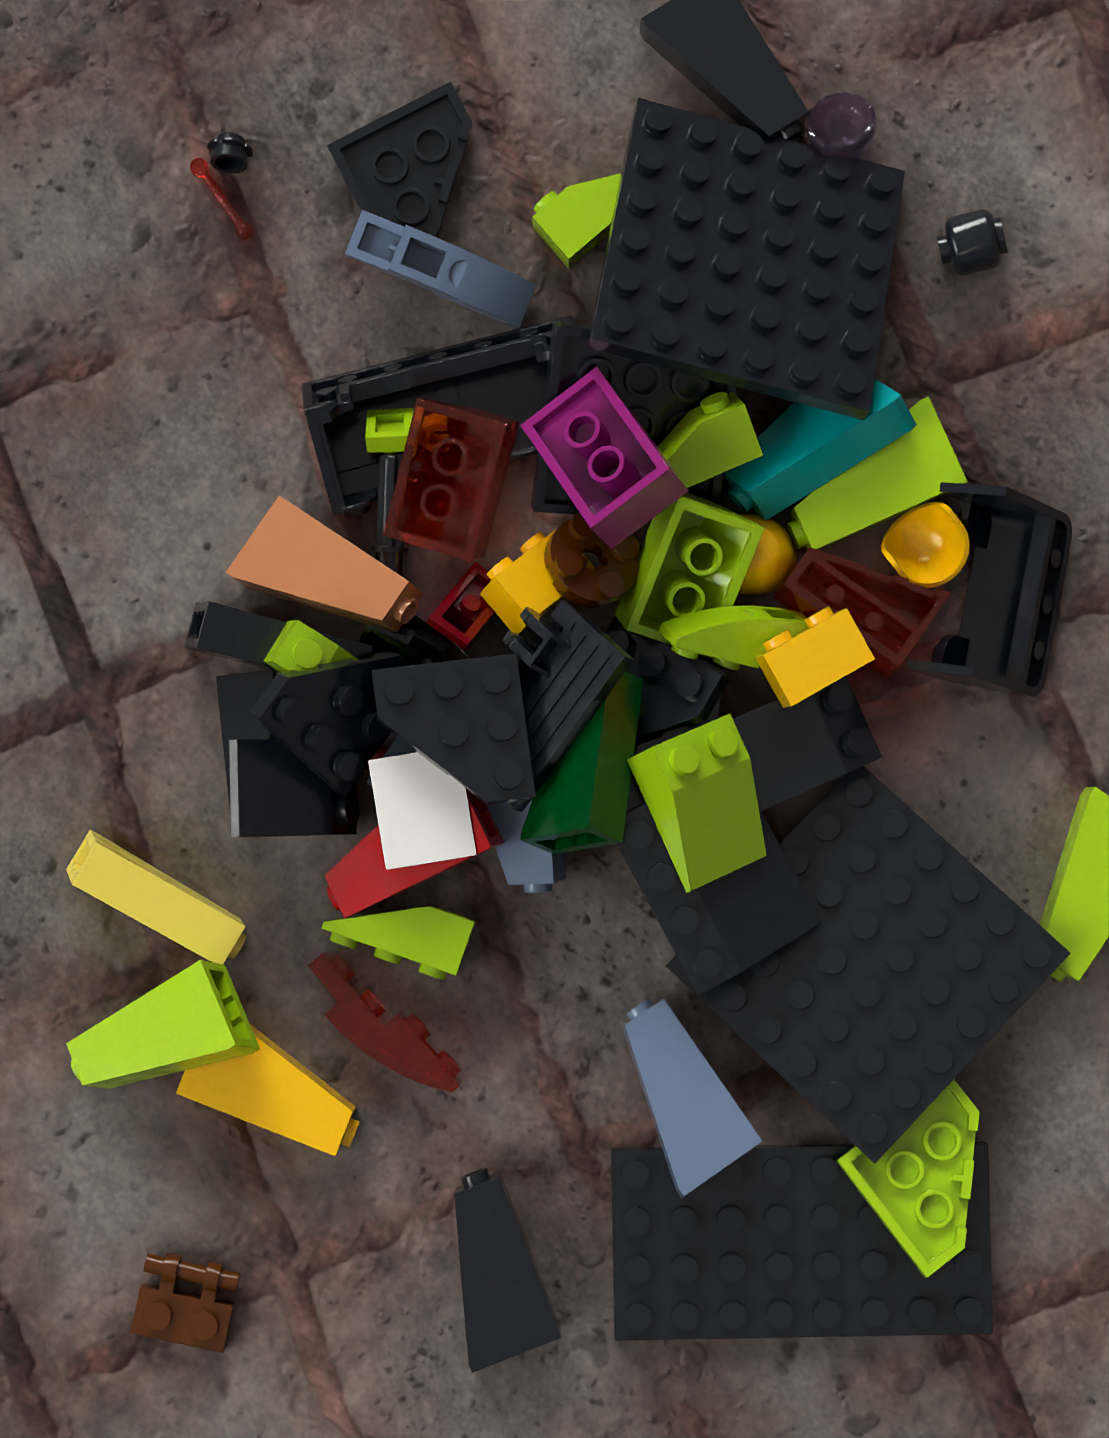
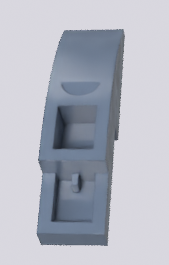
M364 210L361 211L345 252L346 257L430 290L436 296L517 329L520 328L536 288V284L460 247L411 226H401Z

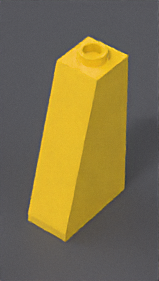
M251 1024L250 1026L260 1048L253 1054L185 1070L176 1091L178 1095L333 1156H336L341 1145L350 1148L360 1121L352 1118L356 1109L355 1105Z

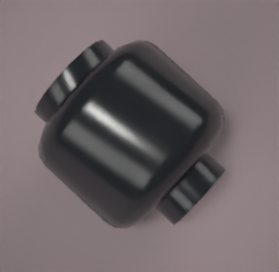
M986 209L948 218L945 223L946 235L937 237L942 264L952 262L954 271L959 275H968L996 268L1001 262V254L1008 253L1001 218H993L992 214Z

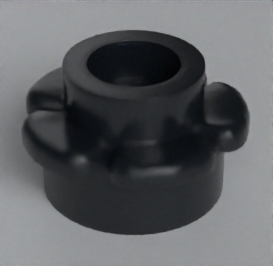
M232 132L219 134L217 138L210 140L207 145V149L210 150L211 166L224 173L243 172L247 168L248 157L253 156L252 147L245 143V139L241 135Z

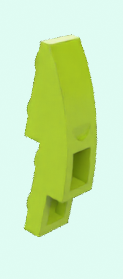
M749 605L710 608L684 614L661 623L658 632L672 644L671 650L676 654L690 659H698L699 654L711 656L715 663L732 670H739L741 664L759 669V664L755 658L766 652L763 645L765 641L787 629L793 637L807 629L808 626L804 621L807 617L801 612L777 607Z

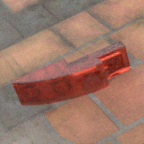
M326 951L308 965L338 1001L324 1015L359 1049L385 1067L429 1087L454 1092L460 1086L461 1080L456 1075L462 1071L445 1049L437 1053L427 1042L426 1038L431 1033L414 1013L406 1017L402 1011H399L386 1022L381 1016L386 1011L385 1007L369 989L363 994L350 980L356 975L355 972L338 953L332 958Z

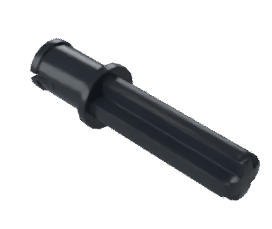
M383 454L379 462L376 546H372L371 551H376V560L403 577L404 552H408L409 548L404 547L407 457L402 454Z

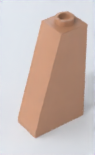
M280 495L225 572L249 590L396 633L402 624L408 623L415 616L419 608V600L423 595L411 582Z

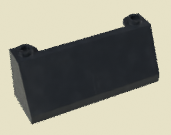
M571 315L303 383L304 412L333 515L344 513L345 516H357L364 514L371 509L370 504L378 498L379 462L381 455L387 453H367L365 440L367 410L414 408L415 416H424L433 412L446 414V430H434L432 433L448 434V450L432 452L425 449L421 444L414 443V451L395 453L407 457L406 487L537 454L538 450L521 427V424L543 408L553 322L574 323Z

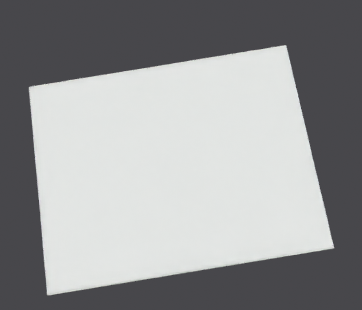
M418 752L368 760L386 870L477 855L466 787L449 774H445Z

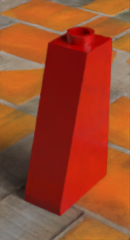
M466 788L477 855L386 870L378 824L324 875L328 882L327 894L330 902L336 910L341 911L344 918L353 916L505 843L488 806Z

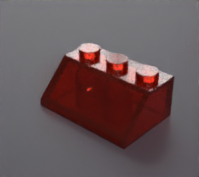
M417 398L383 536L470 562L485 557L520 421L475 408Z

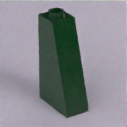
M627 671L624 673L538 790L536 797L532 799L521 831V841L554 855L623 843L632 772L627 759L634 756L643 679Z

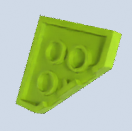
M955 1079L876 1164L856 1146L836 1160L925 1278L929 1277L965 1249L968 1201L971 1197L974 1169L973 1156L980 1112Z

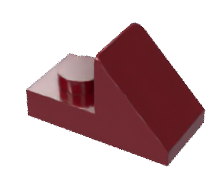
M474 562L426 621L427 624L463 650L470 649L474 645L485 625L495 614V611L480 595L482 590L491 581L487 576L489 571L477 562Z

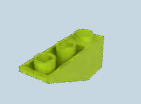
M434 905L327 920L323 922L321 929L332 932L329 939L332 942L352 949H356L358 942L376 948L375 957L399 965L404 957L421 963L418 969L419 972L445 980L447 973L457 975L476 920Z

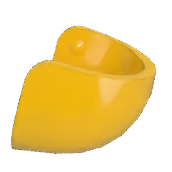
M941 502L922 504L903 514L887 530L881 544L883 555L895 571L907 583L920 588H934L952 580L965 565L970 548L969 536L964 525L953 510Z
M739 514L762 525L764 531L738 595H763L774 592L786 584L795 570L797 562L796 545L786 528L771 518L766 520L760 515Z

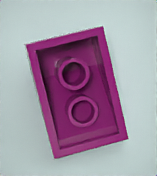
M595 367L521 424V427L589 527L611 549L689 491L598 367Z

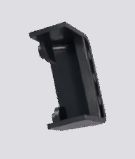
M941 482L939 492L963 502L957 517L968 533L970 544L975 546L959 636L949 634L939 641L933 649L931 662L908 659L906 669L942 681L1015 695L1037 696L1043 689L1047 677L1072 541L1070 518L1066 513L1006 486Z

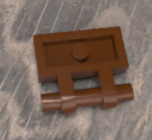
M148 1253L144 1272L161 1275L160 1287L144 1283L140 1286L130 1333L223 1353L227 1343L235 1303L217 1299L219 1288L237 1291L241 1273L223 1269V1264L209 1261L206 1266L183 1261L182 1255L167 1253L166 1257ZM177 1280L203 1284L202 1294L196 1295L177 1291Z

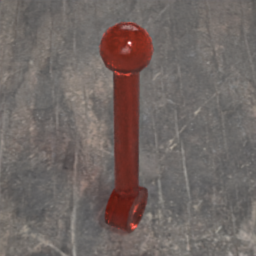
M203 158L193 159L190 163L192 174L204 181L236 226L235 233L237 237L242 240L249 239L253 235L252 225L241 219L211 177L207 161Z

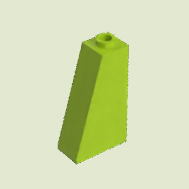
M929 396L920 400L909 409L917 424L911 431L814 490L790 512L792 521L787 523V527L798 549L804 546L809 556L906 513L919 505L946 495L939 492L941 482L961 484L968 482Z
M1095 786L1085 787L1080 794L1039 924L1071 953L1050 975L1059 982H1062L1065 976L1079 981L1109 937V796Z
M204 960L197 961L66 1043L72 1058V1071L78 1080L81 1081L82 1086L106 1089L253 1054L260 1049L226 966Z

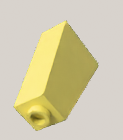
M89 830L66 869L73 886L213 963L223 965L227 957L234 959L245 942L246 934L242 932L246 926L239 917L92 830Z

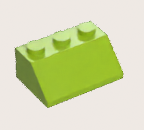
M685 493L652 518L638 554L639 570L637 579L632 588L621 598L615 616L626 630L672 645L658 632L661 623L692 612L734 605L764 527L708 499Z

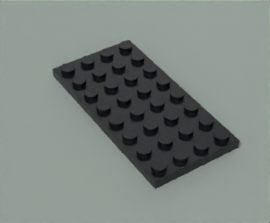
M985 1141L975 1142L971 1197L968 1201L965 1249L927 1278L921 1274L836 1162L837 1159L855 1146L854 1144L757 1145L682 1199L675 1189L662 1147L611 1148L614 1340L993 1334L988 1143Z

